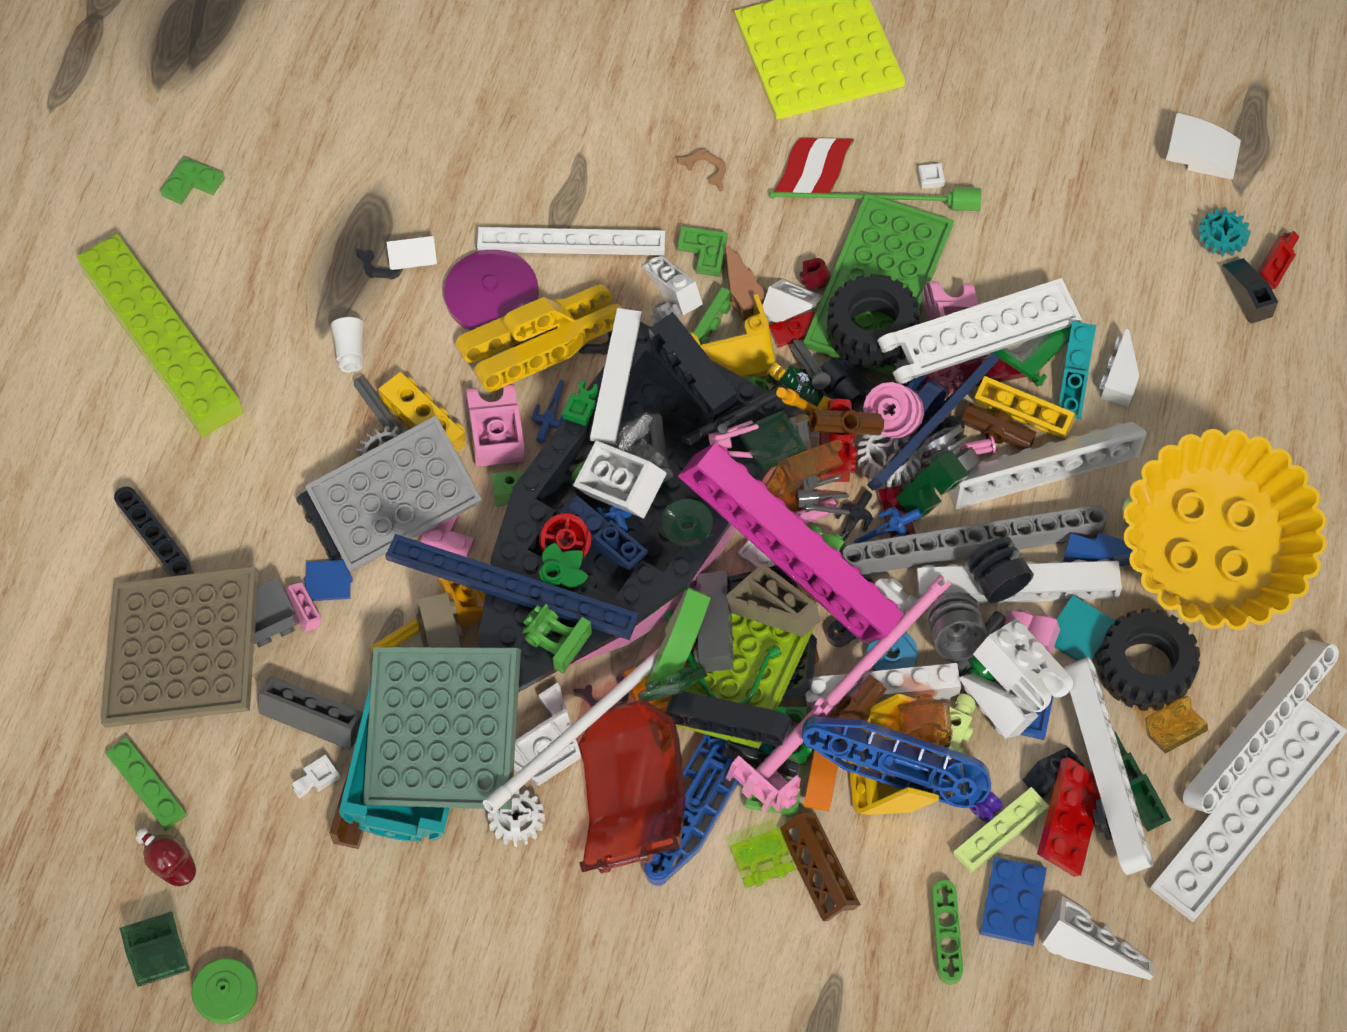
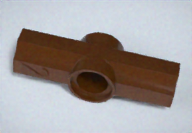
M969 403L962 416L966 426L984 433L987 439L992 435L996 444L1005 442L1024 450L1031 448L1036 437V431L1013 422L1012 417L1001 411L992 413Z
M813 409L810 411L808 426L810 432L879 436L884 429V419L878 413ZM845 418L847 419V422H848V426H847V427H846L845 424H844V419H845Z
M868 674L852 695L845 696L839 702L833 718L868 721L871 713L870 709L887 689L880 681ZM839 738V739H836L835 741L841 743V742H844L845 740Z

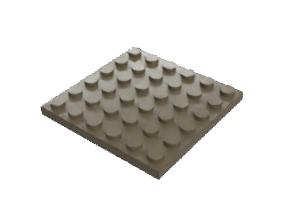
M252 566L114 584L101 724L104 727L250 711L259 570Z

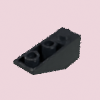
M1244 258L1223 264L1221 267L1250 323L1273 317L1278 300L1269 283Z

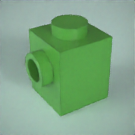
M522 470L492 473L495 506L508 505L513 487L522 476Z

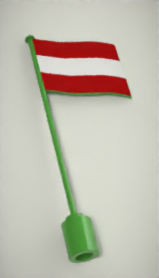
M799 138L791 150L783 177L775 191L771 190L769 193L770 198L864 199L865 194H831L840 177L845 156L855 139ZM953 187V192H948V196L874 195L887 200L948 201V206H952V211L981 210V188Z

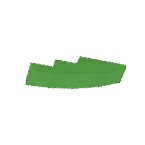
M690 587L686 588L665 629L666 636L655 655L656 663L645 682L648 688L670 696L703 622L711 599L710 595Z

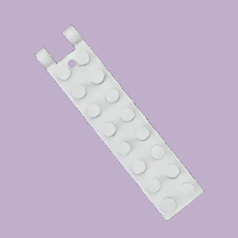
M1060 278L903 330L888 333L877 341L882 352H888L900 345L902 346L910 365L902 366L893 372L897 384L901 385L914 378L1070 327L1072 321L1080 322L1082 318L1063 279Z

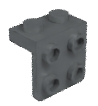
M277 578L258 586L254 644H257L259 648L272 642L271 636L280 633L281 637L294 632L293 626L300 623L281 581Z

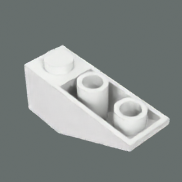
M662 255L652 258L642 266L644 272L670 304L677 303L682 315L703 305L696 281Z
M1125 329L1123 337L1118 336L1113 349L1117 351L1116 357L1111 355L1106 368L1110 370L1109 376H1103L1099 388L1103 389L1101 399L1129 408L1140 376L1130 331Z
M975 673L959 678L964 685L965 691L973 696L979 704L982 713L990 718L995 725L996 731L1004 736L1005 739L1019 736L1038 717L1036 712L1031 711L1013 691L1007 692L1003 686Z

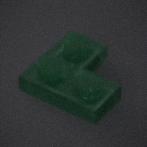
M693 665L680 669L678 674L666 678V682L660 683V680L657 679L645 684L646 689L637 694L640 703L684 692L708 676L705 667L702 666L694 669Z

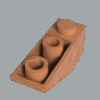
M728 245L726 246L725 260L730 301H732L734 310L744 321L753 316V295L758 294L763 306L767 290L763 285L758 284L753 271L745 267L740 254L737 251L734 252Z

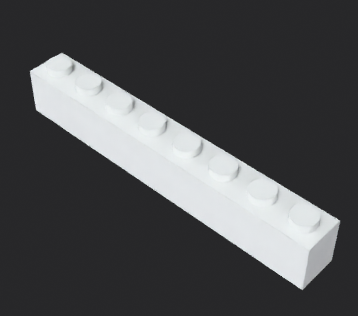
M1101 559L1097 562H1086L1084 560H1075L1070 563H1061L1060 561L1040 564L1026 562L1034 573L1031 582L1014 596L998 603L1069 601L1073 595L1081 600L1118 599L1122 589L1119 561ZM951 564L947 567L925 565L917 568L915 577L917 599L928 590V587L939 575H942L944 578L939 585L942 587L947 580H949L951 585L941 596L948 593L961 592L974 597L978 604L989 603L979 588L980 582H976L966 566Z

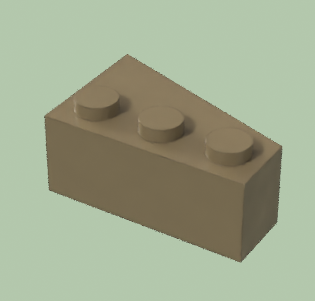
M763 563L726 595L731 613L801 637L821 621L816 602Z

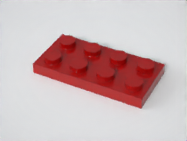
M1063 758L1061 760L1037 855L1071 876L1076 877L1082 874L1095 823L1092 810L1097 809L1096 800H1100L1101 797L1094 773L1071 758Z

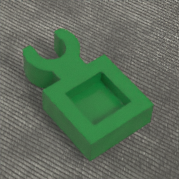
M582 380L578 386L579 395L571 393L562 412V417L586 426L595 407V400L592 399L598 394V386L594 384L593 388L587 391L585 390V380Z

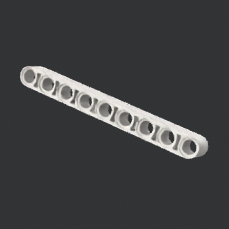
M1313 639L1304 645L1185 789L1183 802L1187 807L1205 813H1212L1216 810L1334 666L1339 656L1336 645Z
M1086 657L1064 666V670L1073 680V687L1070 691L1118 859L1124 873L1131 875L1153 867V860L1098 675L1092 660Z

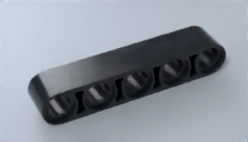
M128 486L119 488L114 494V500L121 515L167 575L172 577L194 574L187 557L136 491ZM127 500H132L127 504H123ZM145 517L143 520L137 521L139 518ZM158 534L156 538L150 539L151 536ZM167 552H172L169 556H163ZM182 569L186 570L182 574H177V572Z
M676 690L672 693L664 712L665 719L676 725L773 746L783 745L792 723V719L780 711Z

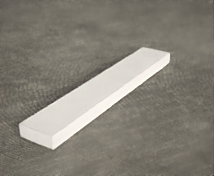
M617 308L590 441L616 444L642 311Z

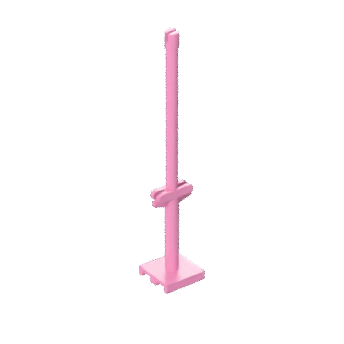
M939 575L928 587V590L900 618L890 634L880 639L824 699L820 697L807 716L785 738L783 745L777 746L755 770L738 756L731 764L726 779L728 781H731L733 778L738 780L744 786L742 793L748 799L753 795L763 803L761 810L765 813L772 806L779 792L767 780L804 742L802 739V727L806 719L810 716L828 718L832 709L922 613L950 587L949 580L941 587L939 584L944 576Z

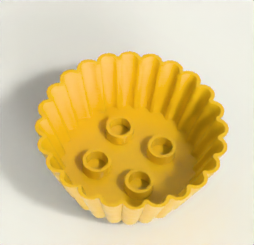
M1209 429L1202 434L1201 438L1194 434H1187L1179 440L1178 446L1166 445L1162 447L1158 454V460H1151L1144 464L1141 473L1143 479L1134 482L1130 488V497L1133 502L1129 503L1124 510L1125 521L1130 526L1125 530L1123 539L1125 544L1133 550L1129 558L1130 565L1134 570L1142 573L1141 584L1143 588L1148 592L1158 593L1157 599L1163 608L1167 610L1178 609V614L1186 622H1196L1201 619L1202 623L1210 629H1218L1226 624L1233 630H1241L1250 621L1257 625L1266 624L1272 618L1273 612L1277 614L1288 612L1292 607L1293 598H1300L1307 594L1309 590L1308 579L1318 575L1321 569V563L1317 556L1321 555L1327 546L1326 538L1321 533L1326 526L1327 519L1323 511L1317 508L1320 504V493L1313 486L1307 485L1309 481L1307 471L1299 465H1292L1291 455L1286 450L1280 448L1272 450L1269 440L1261 436H1256L1249 440L1247 434L1241 430H1232L1224 435L1217 429Z

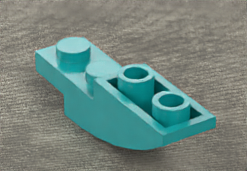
M1072 321L1058 406L1074 412L1076 419L1081 420L1096 325Z

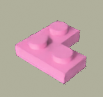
M460 514L424 533L420 541L465 557H469L475 543L473 537L453 532Z

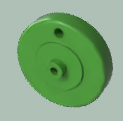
M233 958L216 959L201 968L195 976L191 989L192 1001L199 1014L206 1020L215 1024L235 1023L243 1019L253 1009L258 997V983L252 970L245 963Z

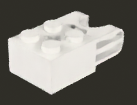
M1017 618L990 634L973 653L1007 692L1012 690L1033 712H1041L1047 708L1051 701V695L1062 697L1072 690L1073 680L1071 676Z

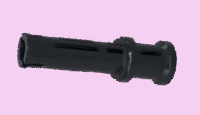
M308 491L301 493L296 498L298 505L302 506L306 521L314 527L330 561L338 560L341 558V554Z

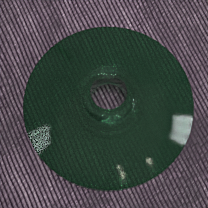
M681 499L673 502L665 509L661 519V526L664 535L674 544L694 546L705 541L710 535L713 528V517L710 510L703 503L693 499ZM686 524H689V525L692 526V527L689 528V529L683 528V526L686 525Z

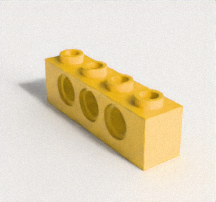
M399 372L378 389L384 404L409 429L437 416L455 451H459L466 445V432L458 422L454 423L444 408H438L427 392L424 391L422 393L411 377H406ZM408 398H411V399H412L411 401H404L405 399H408ZM421 414H428L425 417L420 416Z
M984 376L975 395L976 404L995 412H1004L1016 421L1062 440L1067 439L1076 420L1074 412Z

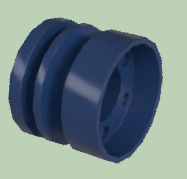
M927 375L901 384L916 392L923 403L924 416L919 428L945 401L948 389L935 380H931L925 385Z

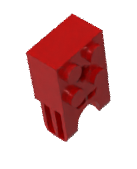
M832 399L827 403V410L850 411L852 410V403L848 399ZM845 418V419H844V424H845V426L847 427V426H848V422H847V419ZM819 432L820 480L840 475L841 479L834 482L850 481V473H855L856 446H854V439L856 434L838 435L836 433Z

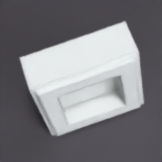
M941 163L918 166L921 189L945 186Z

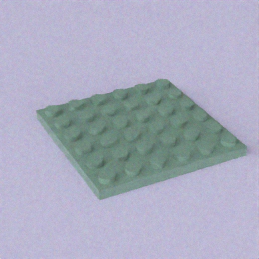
M374 647L363 805L485 809L483 801L514 776L521 649ZM512 796L499 809L512 810Z

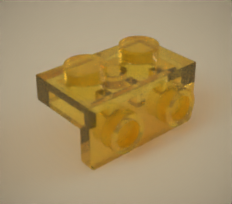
M1188 696L1145 718L1147 736L1165 754L1208 731V723L1192 709V702Z

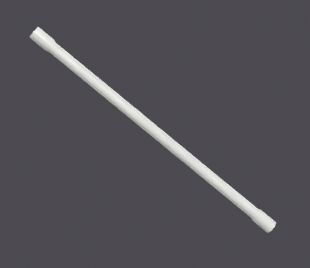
M659 648L510 780L490 794L483 801L485 809L490 813H495L517 790L652 671L656 663L655 655Z

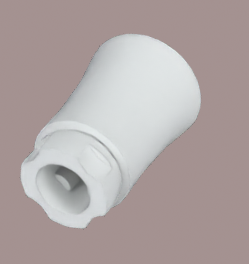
M343 317L334 320L331 323V329L334 336L339 368L342 372L347 373L361 370L364 322L355 317Z

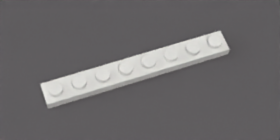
M478 227L477 250H503L511 253L665 255V231Z

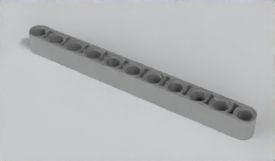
M1087 506L856 543L844 548L842 558L849 565L858 568L861 575L969 558L977 549L997 539L996 536L1010 537L1015 544L1014 547L1018 550L1069 542L1071 533L1086 538L1097 537L1098 532H1103L1108 514L1103 507ZM873 555H879L881 558L874 557ZM849 559H855V560H857V561H856V562H852V561H850Z

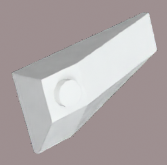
M1064 896L1060 898L1043 934L1042 945L1049 952L1056 955L1059 954L1066 959L1151 980L1154 970V963L1129 943L1118 942L1110 928L1106 925L1101 928L1090 920L1092 914Z

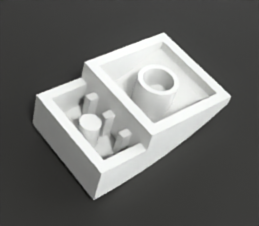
M1176 113L1166 160L1187 164V170L1233 180L1241 140L1212 123L1189 115Z

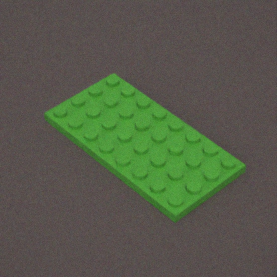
M866 193L803 344L810 350L837 359L842 358L838 355V350L833 349L831 340L828 338L827 312L829 301L834 296V292L838 287L842 286L844 288L846 281L850 279L854 281L857 276L864 275V277H870V274H877V277L886 275L890 276L893 281L899 280L903 283V288L908 287L913 292V296L918 301V309H921L923 304V288L927 281H932L952 231L954 220ZM869 311L859 314L852 322L862 329L879 331L891 326L894 320L884 313ZM887 363L881 368L870 365L868 369L893 376L896 366Z

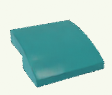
M1073 595L1056 619L1060 632L1054 647L1076 661L1086 657L1093 660L1100 650L1106 631L1110 625H1114L1115 620Z

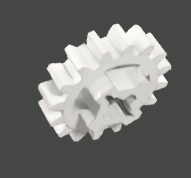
M519 790L512 795V810L498 809L495 813H489L487 816L488 821H491L489 824L490 831H495L496 839L503 836L505 845L510 840H513L515 847L518 846L520 840L527 845L528 837L536 839V830H543V824L540 823L545 821V814L541 813L544 811L543 805L537 804V796L530 799L528 790L523 795L519 793ZM522 803L525 804V805H527V806L530 807V808H525V807L522 805ZM515 815H520L518 820H513ZM502 826H507L511 830V832L504 829Z

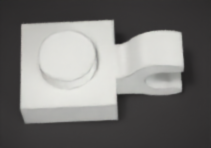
M324 755L303 768L306 776L293 782L292 786L294 787L293 791L298 798H301L312 787H315L318 792L340 779V775L327 756Z

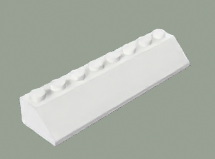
M1120 422L1110 428L1103 430L1095 429L1082 436L1073 435L1057 443L1048 442L1039 448H1027L1011 456L1002 455L993 461H981L968 470L970 475L959 486L948 493L956 510L1140 457L1147 433L1134 422L1125 424Z

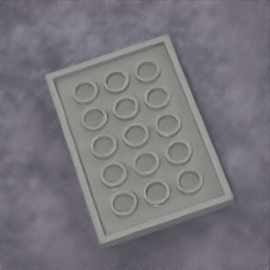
M437 416L424 421L305 485L351 573L385 555L395 534L415 539L483 502Z

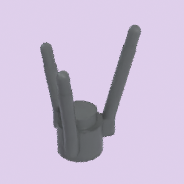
M836 475L819 480L818 485L813 488L840 480L841 476ZM804 485L803 488L796 489L798 508L805 507V511L815 510L843 515L850 514L849 510L814 505L818 504V500L848 498V493L818 494L817 489L805 487Z

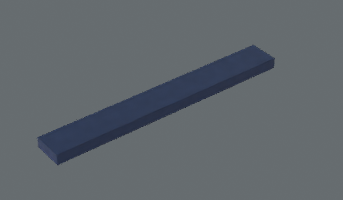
M994 352L977 365L869 481L867 486L872 491L881 487L998 362L999 358Z

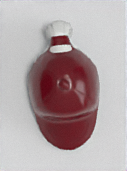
M141 828L137 831L136 841L139 844H144L143 859L151 872L174 886L187 885L194 879L196 874L195 863L179 840L171 835H152L147 828Z

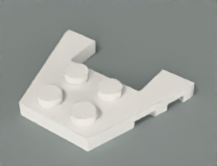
M558 683L538 695L540 702L552 717L516 739L514 770L517 772L571 726ZM576 739L534 775L530 781L540 786L581 759Z

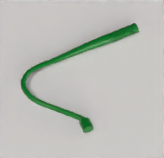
M669 611L664 615L667 623H669L674 613L673 611ZM778 645L768 650L769 653L766 654L750 693L740 703L747 704L750 702L757 691L769 659L771 657L774 659L782 654ZM691 651L687 658L689 666L708 696L716 698L704 679Z

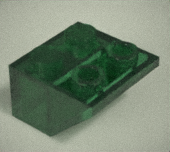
M172 911L120 927L125 953L137 987L191 971L179 922Z

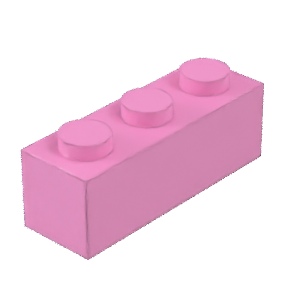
M303 583L288 586L286 590L287 596L304 632L319 628L321 617Z

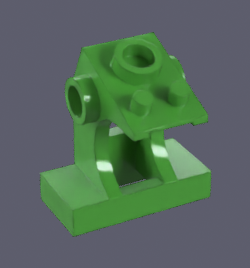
M547 604L543 607L537 605L534 611L532 610L523 621L526 627L521 633L525 635V640L532 646H541L555 655L553 657L554 669L564 674L591 635V622L582 617L575 627H567L557 621L558 615L548 609ZM550 630L563 636L559 643L546 638Z

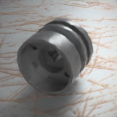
M960 424L944 428L930 435L916 449L918 455L929 451V454L921 459L922 463H928L938 453L944 455L950 451H953L967 471L981 461L973 447L961 450L960 446L968 438L964 435L955 439L954 436L963 431Z
M956 592L943 595L931 604L928 610V623L938 654L952 661H963L974 657L973 653L988 637L977 600L969 594Z

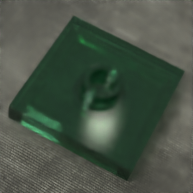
M783 410L747 425L757 424L759 428L739 435L762 472L807 453V446Z

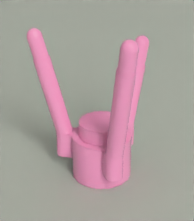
M748 421L728 428L726 433L716 431L709 434L710 445L716 443L728 451L727 448H732L731 437L756 430L759 426L757 424L753 425V421ZM728 451L731 457L770 459L772 457L771 454Z

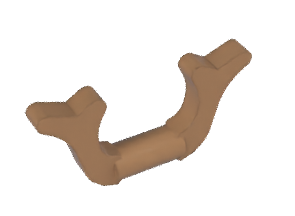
M706 149L698 150L687 157L677 158V163L685 165L689 171L692 170L694 163L698 160H706L717 167L718 172L709 178V184L716 185L719 191H723L722 179L726 172V163L723 159H720Z

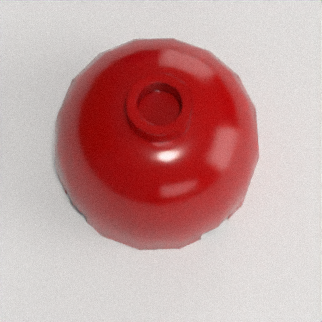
M561 513L551 517L543 524L539 533V546L543 553L548 546L556 543L562 553L577 550L582 551L584 557L591 545V533L580 517Z

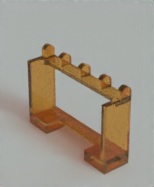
M834 440L780 460L766 483L767 490L774 497L783 500L786 508L790 511L796 512L804 509L797 507L796 489L794 488L803 479L817 475L819 481L821 480V474L841 466L843 462L837 453L842 448L841 441ZM781 489H782V490H783V492H784V493H783V494H780V495H778V494H779V492H780V491H781Z

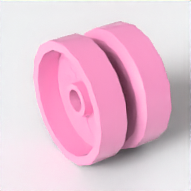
M894 382L882 383L873 388L867 395L863 406L864 413H878L882 415L884 429L881 435L893 439L906 438L915 433L921 425L924 416L923 403L919 395L911 388Z

